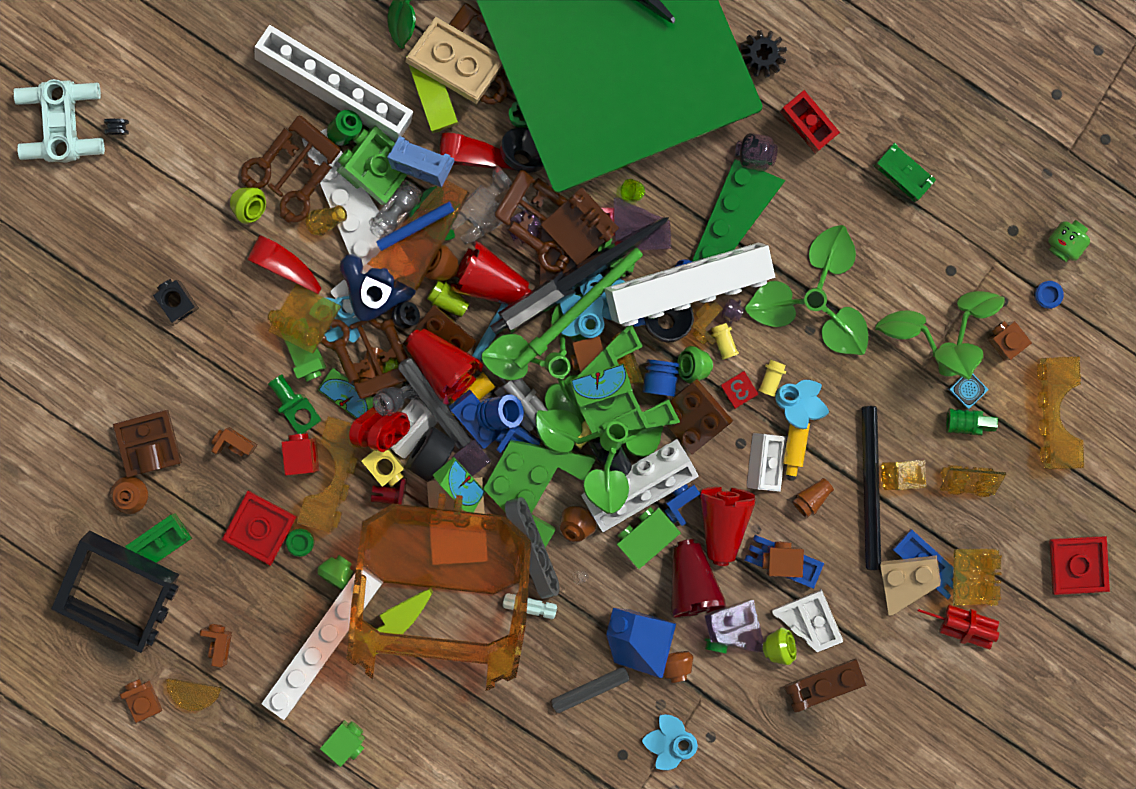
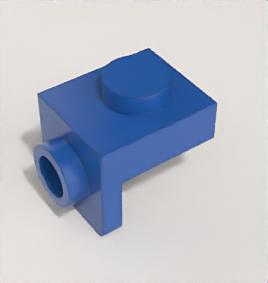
M520 426L502 429L495 440L500 443L496 449L500 453L505 451L510 440L539 445L541 442L540 439Z
M693 483L689 486L685 484L673 491L674 496L665 501L668 508L664 511L673 524L677 521L681 526L686 524L678 509L700 495V492Z

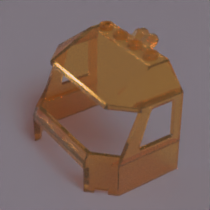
M439 493L437 508L392 504L364 520L361 526L352 595L346 660L354 666L359 664L365 668V674L373 679L376 653L487 664L485 691L494 688L495 682L502 679L508 682L516 678L526 628L531 540L505 516L461 511L463 500L461 495H456L454 500L455 510L444 509L446 497L445 494ZM363 567L384 583L494 595L519 583L509 635L487 644L379 632L363 620L367 579L362 574Z

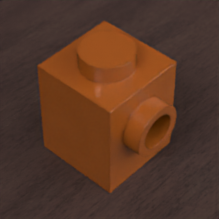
M1015 321L1001 322L991 330L993 335L987 339L1004 361L1012 360L1032 344L1031 340Z
M600 336L573 343L575 354L570 355L574 371L580 370L581 373L603 351Z
M775 541V546H768V552H763L762 569H767L768 576L803 578L804 549L791 547L792 542Z

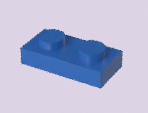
M469 389L453 402L449 409L485 449L497 439L502 430L487 431L480 426L477 420V408L480 400Z

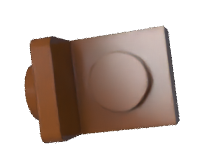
M229 427L225 428L224 431L219 430L211 442L214 445L211 452L216 455L220 454L226 443H229L230 446L228 448L240 456H243L244 453L250 455L258 444Z
M209 624L208 628L200 630V636L216 638L215 642L210 644L208 657L212 658L211 666L222 668L228 662L232 632L225 631V626Z
M140 679L125 685L126 691L119 694L121 699L125 698L135 723L163 711L150 680L141 683Z

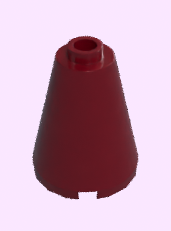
M693 539L677 542L678 547L673 548L672 616L674 618L696 616L698 613H710L726 608V600L700 543H694Z

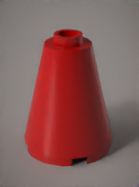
M477 241L472 243L475 249L468 248L459 264V270L455 275L459 278L457 285L451 284V291L458 294L506 305L512 304L531 291L528 288L529 282Z
M417 329L407 338L408 345L406 349L440 401L446 405L449 404V398L455 401L463 395L476 381V378L473 376L476 370L481 373L483 369V364L479 359L427 329L421 331Z
M707 487L701 490L700 500L707 556L713 560V564L728 566L729 562L735 561L756 503L753 493L737 488H731V492L722 491V487Z

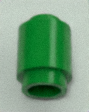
M351 110L339 112L327 127L328 138L339 146L349 144L362 129L361 118Z

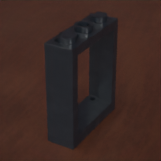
M89 530L78 543L51 609L142 653L147 645L153 646L159 635L156 627L158 623L162 624L169 612L166 604L168 600L172 601L179 589L176 582L180 574ZM92 552L163 586L144 631L74 597Z

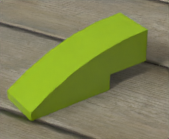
M409 65L432 133L434 134L459 125L446 86Z
M431 587L380 614L384 624L362 635L360 638L370 658L390 646L414 623L433 593Z

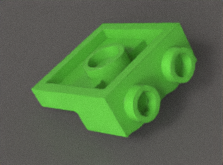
M377 126L367 130L363 128L353 139L356 143L351 151L349 149L344 151L337 160L341 165L336 171L355 188H363L376 201L384 205L397 190L407 174L392 169L387 158L395 142Z

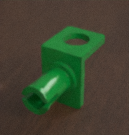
M283 374L268 383L282 403L278 412L284 413L298 434H304L321 422V417L305 394H295ZM300 409H306L311 414V420L306 425L299 424L295 419L296 412Z

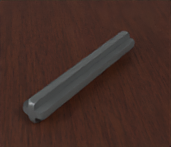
M411 358L401 361L398 365L400 372L447 435L455 441L456 447L459 449L465 448L471 441L470 436L447 405L440 401L415 362Z

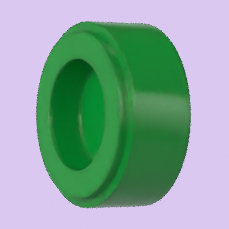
M303 528L293 530L286 539L288 551L292 555L299 557L309 554L315 544L312 533Z

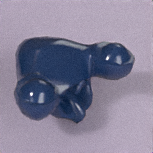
M355 254L345 255L340 261V272L348 286L351 307L355 316L360 321L375 319L397 304L410 301L416 293V285L412 279L402 277L394 283V277L386 268H371L367 273L363 274L364 266L362 259Z

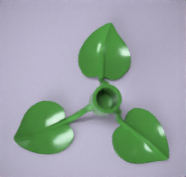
M844 225L831 227L822 232L813 241L809 250L810 263L814 267L823 268L818 286L809 289L805 298L792 300V290L788 285L780 281H770L756 291L751 301L745 307L746 312L762 324L782 327L795 319L796 310L793 306L794 304H805L812 311L822 309L823 312L832 318L826 321L822 328L824 343L831 350L838 353L864 355L868 345V328L864 317L859 311L851 307H843L836 315L826 306L827 295L822 289L828 270L834 274H842L849 270L855 262V246Z
M984 291L969 292L958 299L957 306L960 310L965 311V313L963 314L957 345L954 343H944L937 349L928 327L924 326L926 317L915 311L905 310L891 313L877 323L875 330H879L885 335L896 339H910L919 335L922 331L931 346L933 357L938 362L939 373L943 376L959 375L969 380L983 359V350L976 345L962 343L967 320L970 315L976 318H987L996 314L1003 307L1005 298Z
M560 303L552 312V325L564 315ZM593 319L586 322L587 329L592 330L595 328L596 322ZM513 333L504 334L495 339L482 352L481 358L486 367L495 375L507 380H517L527 374L528 364L521 370L514 361L529 348V345L520 335ZM561 333L559 353L552 352L546 356L545 360L534 358L530 362L545 367L547 372L557 378L559 382L550 385L545 393L544 400L548 411L556 409L569 411L576 415L582 424L585 420L568 386L571 383L570 380L575 379L578 375H570L565 378L570 371L571 365L565 357L567 354L565 350L566 335ZM581 334L568 336L573 341L588 339Z
M558 409L549 411L538 410L536 413L538 435L545 446L554 452L569 453L574 447V442L581 444L600 437L602 447L609 451L604 471L595 469L589 472L584 480L583 488L589 501L607 514L619 511L629 494V483L625 474L620 471H610V465L616 450L622 444H625L629 453L640 457L649 456L657 449L664 427L663 425L628 431L623 423L614 421L609 423L605 430L598 429L593 434L578 438L582 433V425L579 418L573 413Z

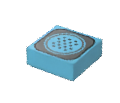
M972 374L969 380L960 377L948 390L967 409H970L989 389Z

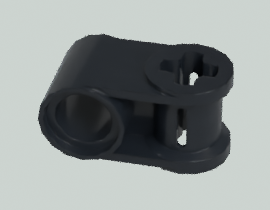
M600 438L594 442L588 441L587 443L598 461L605 466L609 451L602 447ZM621 445L613 457L610 471H620L626 476L631 471L632 465Z

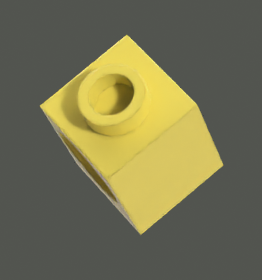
M390 448L385 452L374 450L362 460L363 464L382 487L387 483L392 487L404 477L401 472L406 468ZM382 459H388L393 464V470L388 475L382 474L378 469V464Z

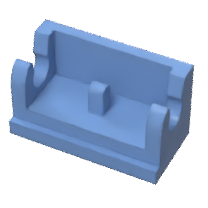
M401 136L397 139L391 153L387 157L392 169L439 187L443 186L455 162L454 158L450 157L451 155L446 153L441 155L409 143V141Z

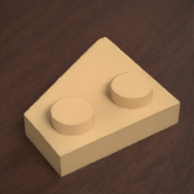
M937 555L881 562L880 566L889 615H894L941 584Z

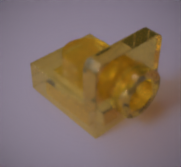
M925 460L883 462L881 479L884 490L927 488Z

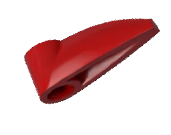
M441 133L439 154L444 155L446 153L451 155L450 157L454 158L455 161L453 165L514 170L504 162L500 149L462 134Z
M258 236L247 258L248 261L319 294L321 286L309 268L298 257L280 244L264 236Z

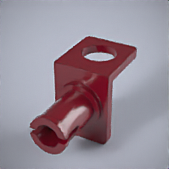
M401 478L398 488L382 487L373 484L372 492L383 494V496L372 494V503L395 505V508H397L396 516L429 520L428 514L403 511L407 478Z

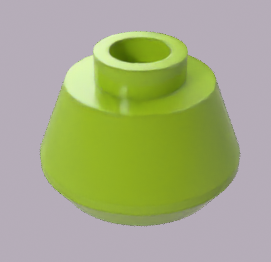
M239 188L231 196L230 208L241 223H252L258 220L265 211V195L258 188Z
M783 627L768 635L766 642H763L764 655L771 662L791 665L796 659L797 652L794 637L791 631Z

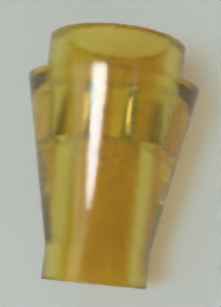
M340 205L331 208L314 209L305 220L306 227L311 234L324 236L338 224L346 221L347 212Z

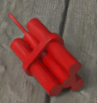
M948 605L945 618L921 609L917 610L918 612L944 620L939 633L959 639V642L962 644L968 642L990 650L993 642L998 640L999 632L997 629L999 621L979 615L976 610L970 609L967 611Z

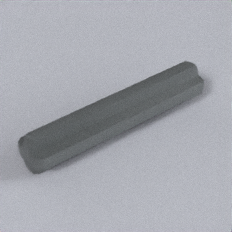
M624 667L616 669L551 700L552 706L556 713H561L628 682L629 675Z

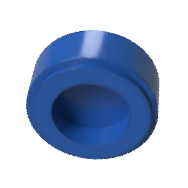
M1054 281L1040 283L1034 292L1036 303L1045 309L1057 307L1064 297L1062 287Z

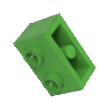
M649 507L638 517L641 522L634 528L628 525L617 535L620 538L616 542L617 545L638 569L643 567L681 534L659 507L654 510L652 507Z

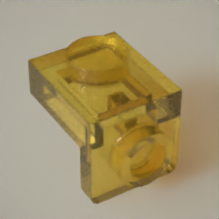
M706 302L695 314L699 318L692 325V328L695 330L692 335L703 345L707 342L713 345L716 342L705 328L723 310L717 302H713L711 306Z

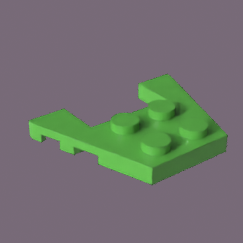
M627 326L576 378L619 365L617 359L643 347L633 326ZM570 383L568 386L576 400L572 385ZM632 391L579 407L592 434L597 432L598 429L605 430L608 424L614 421L623 423L628 431L672 425L680 422L669 399L642 412Z
M510 440L484 486V490L504 512L505 504L508 500L522 497L527 502L532 514L557 468H561L584 481L596 457L587 454L572 453V451L569 453H557L546 448V446ZM532 515L546 548L556 527Z

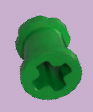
M516 101L509 109V119L515 127L526 128L528 126L525 120L520 121L519 117H514V115L518 114L517 109L520 108Z

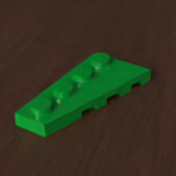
M734 159L692 261H698L734 250L786 180L750 165L743 166L740 161Z

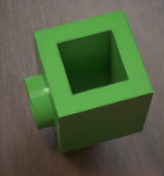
M344 720L325 741L320 750L341 767L349 757L355 760L364 749L361 745L365 739L361 735L363 730L353 721L348 723Z

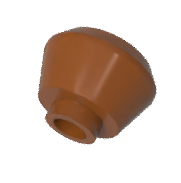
M446 245L432 248L423 263V271L429 280L447 281L455 277L459 270L457 257Z
M136 477L120 478L111 488V502L122 513H137L147 503V487Z
M570 506L563 510L560 530L567 540L573 542L582 541L596 530V521L587 509L581 506Z
M689 651L668 654L663 674L664 678H670L671 683L687 680V675L692 672L693 655Z

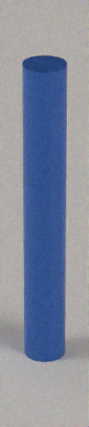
M449 201L376 241L379 249L383 251L454 212V207Z

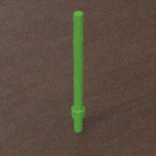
M635 247L541 337L538 338L536 336L528 344L530 347L514 363L522 370L537 355L541 356L548 349L547 345L605 292L604 288L610 287L643 256L642 252Z

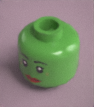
M1074 220L1072 224L1067 221L1061 222L1048 239L1051 246L1049 251L1066 263L1068 260L1077 261L1090 244V238L1086 235L1088 228L1077 220Z

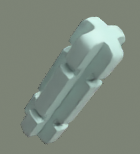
M510 593L504 596L503 607L506 609L514 610L515 608L519 612L536 616L541 614L549 619L555 618L556 604L549 602L543 604L540 600L523 596L517 598V595Z

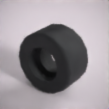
M431 427L424 433L411 452L406 463L407 469L427 482L433 480V474L444 466L454 449L455 441L435 427Z

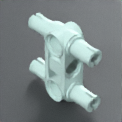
M53 79L42 82L38 87L14 88L15 104L40 103L43 119V141L18 144L19 159H44L48 162L66 163L75 161L80 156L104 154L103 138L78 139L75 117L76 101L101 98L99 83L74 84L71 80L59 81ZM57 87H62V97L59 100H53V90ZM61 142H65L67 151L65 154L58 156L55 151L56 146Z

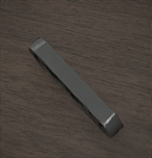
M522 497L508 500L505 504L506 516L538 594L544 599L557 596L560 589L559 581L527 502Z

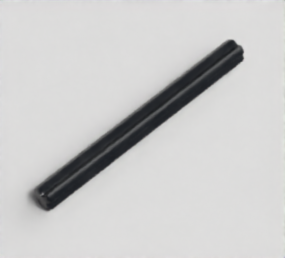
M863 406L862 447L865 562L867 570L876 571L881 569L878 416L876 406Z

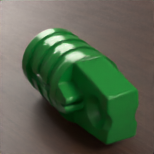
M949 408L947 411L946 433L953 432L956 434L982 436L983 431L994 432L998 428V418L983 416V411H963Z

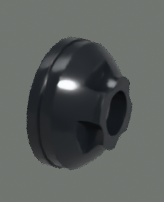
M517 127L506 132L500 146V153L504 162L518 172L524 170L527 173H534L541 170L544 166L529 129ZM517 154L524 155L528 158L529 162L526 164L519 163L515 160L514 156Z
M691 305L684 310L675 311L672 308L664 311V315L670 316L673 320V326L670 329L662 328L658 324V317H644L645 328L653 338L666 343L676 342L685 337L690 332L694 322V313Z

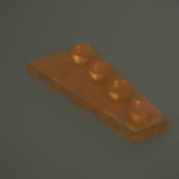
M445 180L443 186H437L420 204V208L402 226L449 201L455 211L380 251L367 264L373 268L388 269V272L395 280L417 291L470 193Z

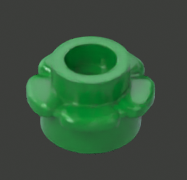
M712 633L710 639H704L706 641V650L727 654L728 646H731V643L726 642V636Z

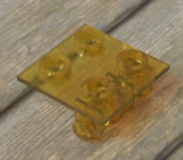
M296 284L281 310H271L267 318L271 326L268 331L313 354L341 306Z
M948 465V467H942L941 477L944 480L940 490L948 491L949 494L960 495L965 492L975 493L979 497H989L995 495L1006 476V472H997L993 468H978L977 470V467L969 469L968 466H965L962 469V466Z
M954 549L953 605L987 604L998 606V600H1001V586H994V583L1002 582V580H995V575H1002V572L995 571V569H1001L1002 555H999L998 549Z

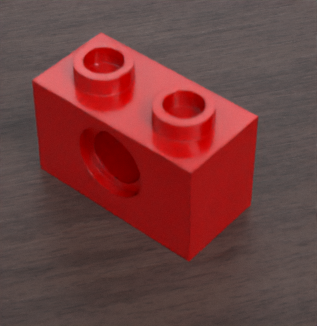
M805 90L799 93L780 111L815 154L840 133Z
M308 433L288 435L289 441L281 442L285 476L319 471L316 438H309Z

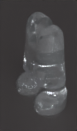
M499 166L492 171L493 181L486 189L481 184L464 201L448 222L452 230L464 224L467 219L472 222L474 226L469 228L460 237V240L465 245L479 239L503 223L494 215L503 198L497 202L495 197L509 189L513 182ZM523 196L522 200L530 206H532L530 202L525 198V196ZM520 204L517 206L521 210H527Z

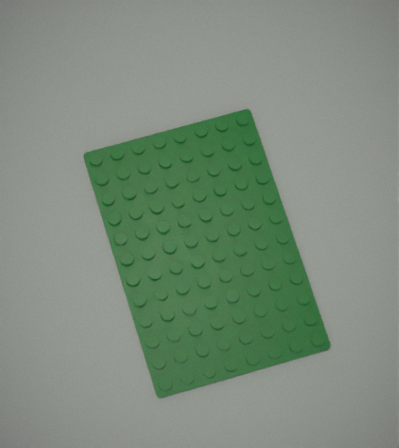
M476 0L549 181L556 193L563 192L762 111V102L718 0H660L674 16V23L668 22L636 0Z

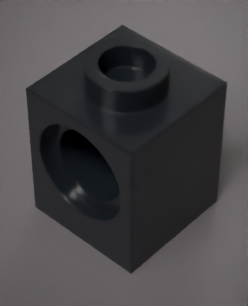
M169 279L157 287L159 292L153 295L171 323L177 324L199 309L179 280L172 282ZM173 292H178L181 296V302L177 307H171L168 302L169 296Z

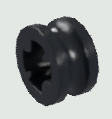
M104 119V124L107 125L104 134H129V130L126 129L129 120Z
M404 302L393 308L392 319L397 327L406 329L419 322L420 313L414 303Z

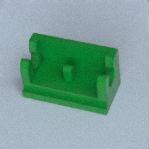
M893 143L874 165L879 172L914 202L918 201L936 181L932 175L901 150L896 143Z
M174 513L125 547L157 563L191 540L192 536L177 514Z

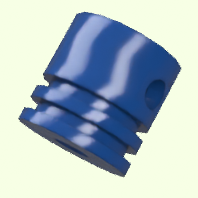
M647 359L646 363H649V366H646L645 370H648V373L644 374L642 392L675 397L678 378L675 377V374H678L676 367H679V364Z
M512 394L484 399L477 408V420L480 426L487 431L514 428L523 420L524 411L522 403Z

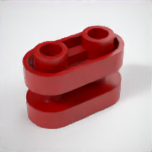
M373 406L352 423L349 439L353 445L360 447L369 446L372 450L385 452L409 432L410 421L406 413L395 410L389 412L387 408Z

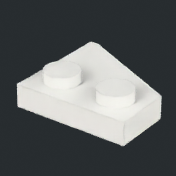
M822 589L772 609L774 616L779 617L795 634L807 641V644L816 652L843 642Z

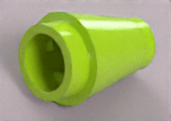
M437 281L427 296V300L432 302V306L436 305L438 308L460 317L463 316L470 304L461 295L451 291V286L447 282Z

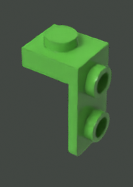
M302 318L281 327L280 331L296 366L293 370L297 379L305 378L306 382L322 376L320 371L327 367L307 320Z

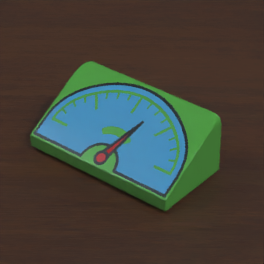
M624 363L570 380L578 407L633 391Z
M335 368L330 370L318 391L355 418L360 417L379 401L374 396L360 399L354 385L349 384L347 377Z
M455 457L433 474L439 485L470 517L486 492Z

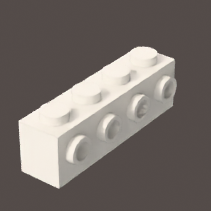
M676 439L632 465L631 471L626 475L629 483V494L619 511L607 514L592 504L585 493L581 496L602 532H605L699 476L689 457Z

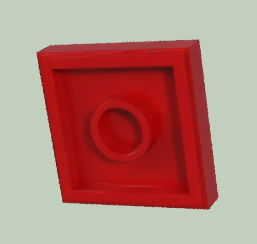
M247 491L222 540L271 566L298 516L251 491Z
M1107 536L1049 539L1052 594L1110 592Z

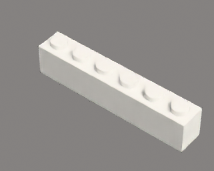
M268 26L255 45V60L338 110L354 111L361 118L363 125L368 128L377 126L395 143L400 136L404 135L411 124L412 110L273 26Z
M758 242L606 287L604 290L612 320L622 324V326H630L638 323L639 318L646 316L648 318H657L663 316L664 311L672 308L675 311L689 308L692 302H710L716 299V295L722 293L726 295L737 294L742 291V287L749 285L751 287H760L766 285L767 280L776 277L769 246Z
M364 566L358 568L262 702L263 706L285 720L384 582L381 578Z

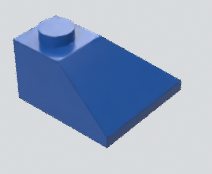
M613 608L606 635L614 663L663 678L676 624L634 610Z

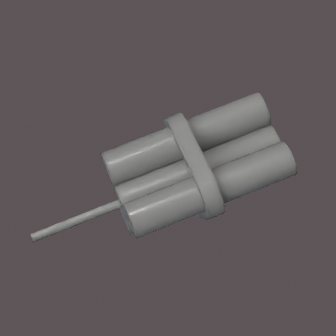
M499 377L504 384L494 393L496 396L512 394L521 401L524 415L520 424L527 432H530L536 427V413L538 410L548 411V409L535 395L537 393L535 389H530L522 378L506 382L505 379Z

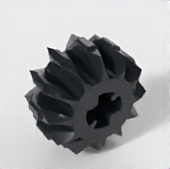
M758 30L756 33L757 40L752 35H748L746 39L750 45L742 44L740 47L742 51L747 52L742 55L744 61H749L746 64L747 69L756 68L753 73L754 77H758L760 70H763L765 78L770 76V69L777 74L780 71L777 63L785 64L786 59L780 55L786 53L787 48L777 47L782 42V38L778 37L775 41H772V31H769L766 38H764L763 32ZM760 48H765L764 52L769 51L770 54L766 60H761L762 56L757 57Z

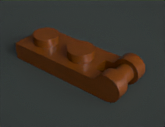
M855 658L786 684L784 688L786 693L790 694L793 703L791 706L795 713L867 685L858 661ZM808 687L811 696L803 698L800 690Z

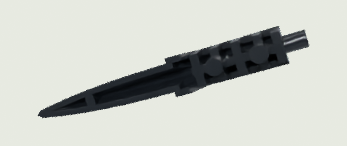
M663 217L632 232L598 251L565 273L561 270L537 288L499 311L498 314L501 319L490 325L495 335L507 328L512 334L555 305L567 300L576 294L575 290L612 266L667 223L669 217Z

